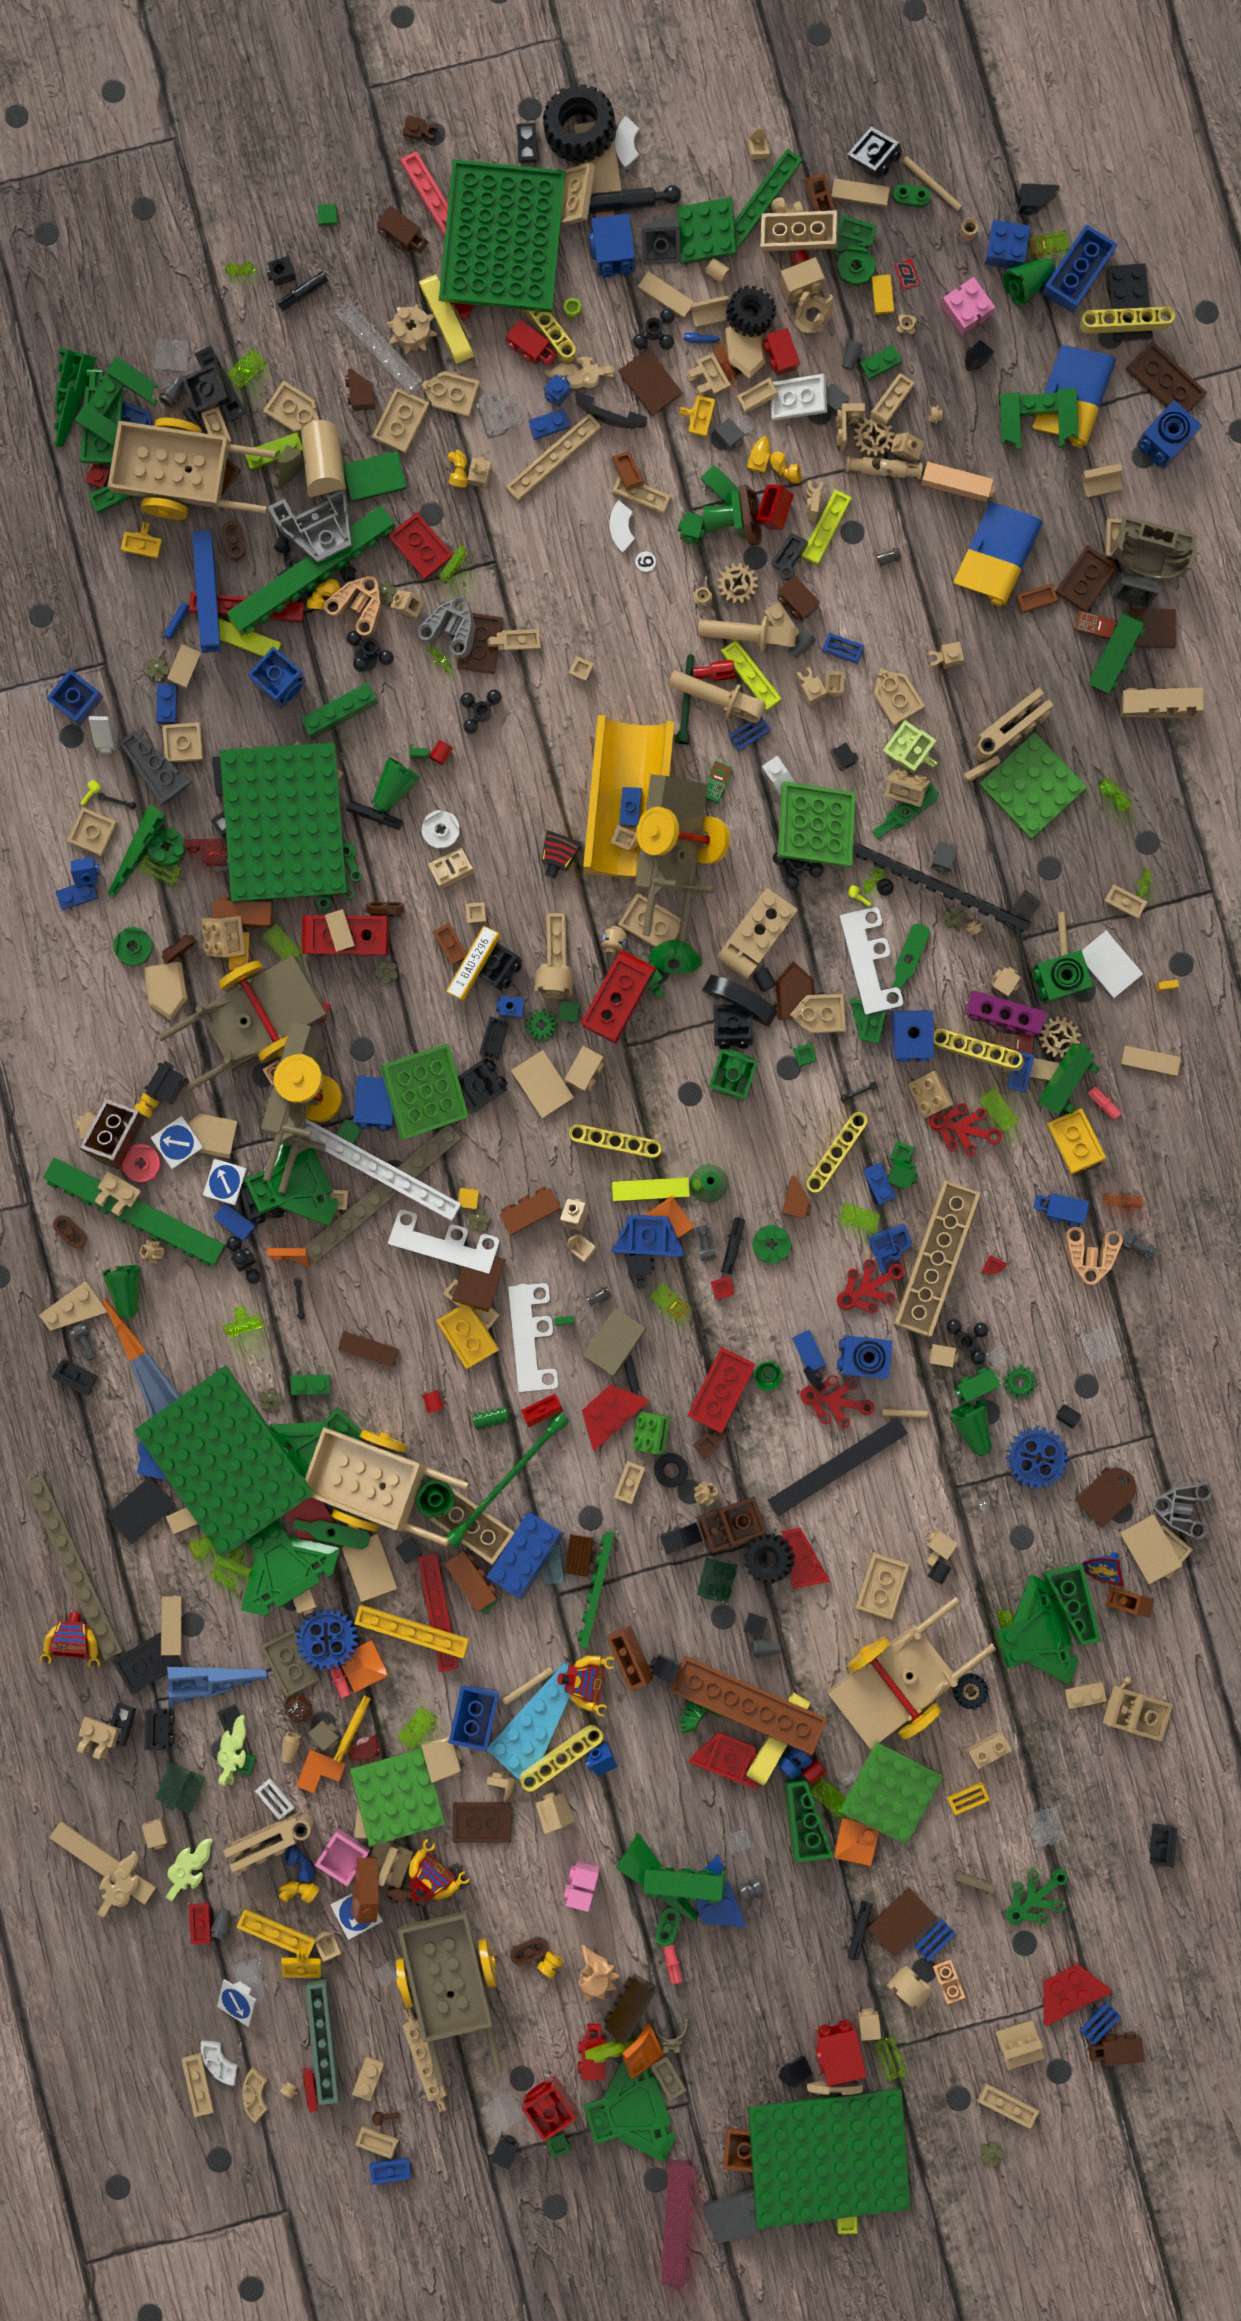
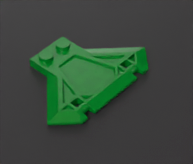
M281 1144L270 1182L263 1180L266 1167L263 1172L245 1178V1184L259 1215L279 1207L329 1227L339 1205L337 1198L330 1199L328 1195L333 1192L315 1150L312 1148L306 1149L296 1156L285 1194L279 1193L278 1190L291 1149L290 1146ZM321 1197L323 1202L319 1203L317 1198Z
M336 1408L324 1422L270 1424V1429L304 1478L308 1472L323 1427L361 1440L360 1434L362 1429L339 1408ZM287 1442L293 1446L291 1450L285 1446Z
M279 1519L272 1522L246 1540L255 1556L241 1611L267 1616L271 1613L270 1606L275 1604L277 1608H280L320 1583L321 1581L318 1576L323 1573L327 1577L333 1575L340 1548L290 1537ZM319 1563L320 1567L314 1570L313 1566ZM268 1594L271 1596V1597H270L269 1599H267V1600H264V1598H263V1597H265V1596L268 1595Z
M1030 1574L1012 1624L994 1631L1006 1668H1012L1026 1662L1070 1685L1078 1664L1077 1655L1071 1656L1069 1649L1074 1646L1064 1617L1055 1600L1052 1601L1051 1592L1046 1582Z
M623 2059L604 2097L583 2104L594 2142L598 2144L616 2138L664 2163L676 2138L674 2132L668 2133L666 2126L671 2125V2121L658 2079L655 2075L650 2076L649 2069L651 2067L642 2072L643 2079L638 2080L637 2076L631 2079L627 2074ZM659 2129L660 2136L655 2137L654 2131Z

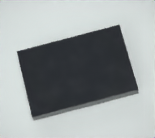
M149 1476L106 1516L125 1538L133 1544L176 1504Z
M161 1632L112 1660L131 1694L167 1674V1667H179L182 1665L178 1655H161Z

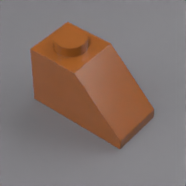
M793 1175L790 1178L782 1214L805 1219L806 1215H810L812 1205L809 1204L810 1199L798 1179Z
M1110 1587L1106 1606L1150 1618L1155 1599Z

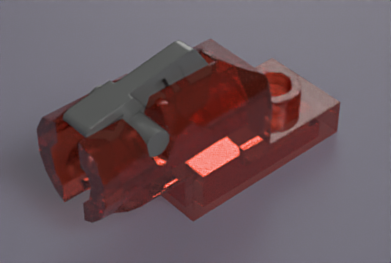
M183 839V847L189 853H199L202 850V861L205 865L213 867L216 872L229 870L227 846L224 848V841L222 839Z

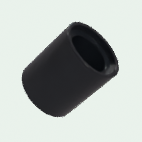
M768 967L753 975L761 992L776 985Z
M1064 1404L1055 1419L1073 1429L1079 1421L1081 1414Z
M937 1560L927 1576L943 1585L952 1568Z

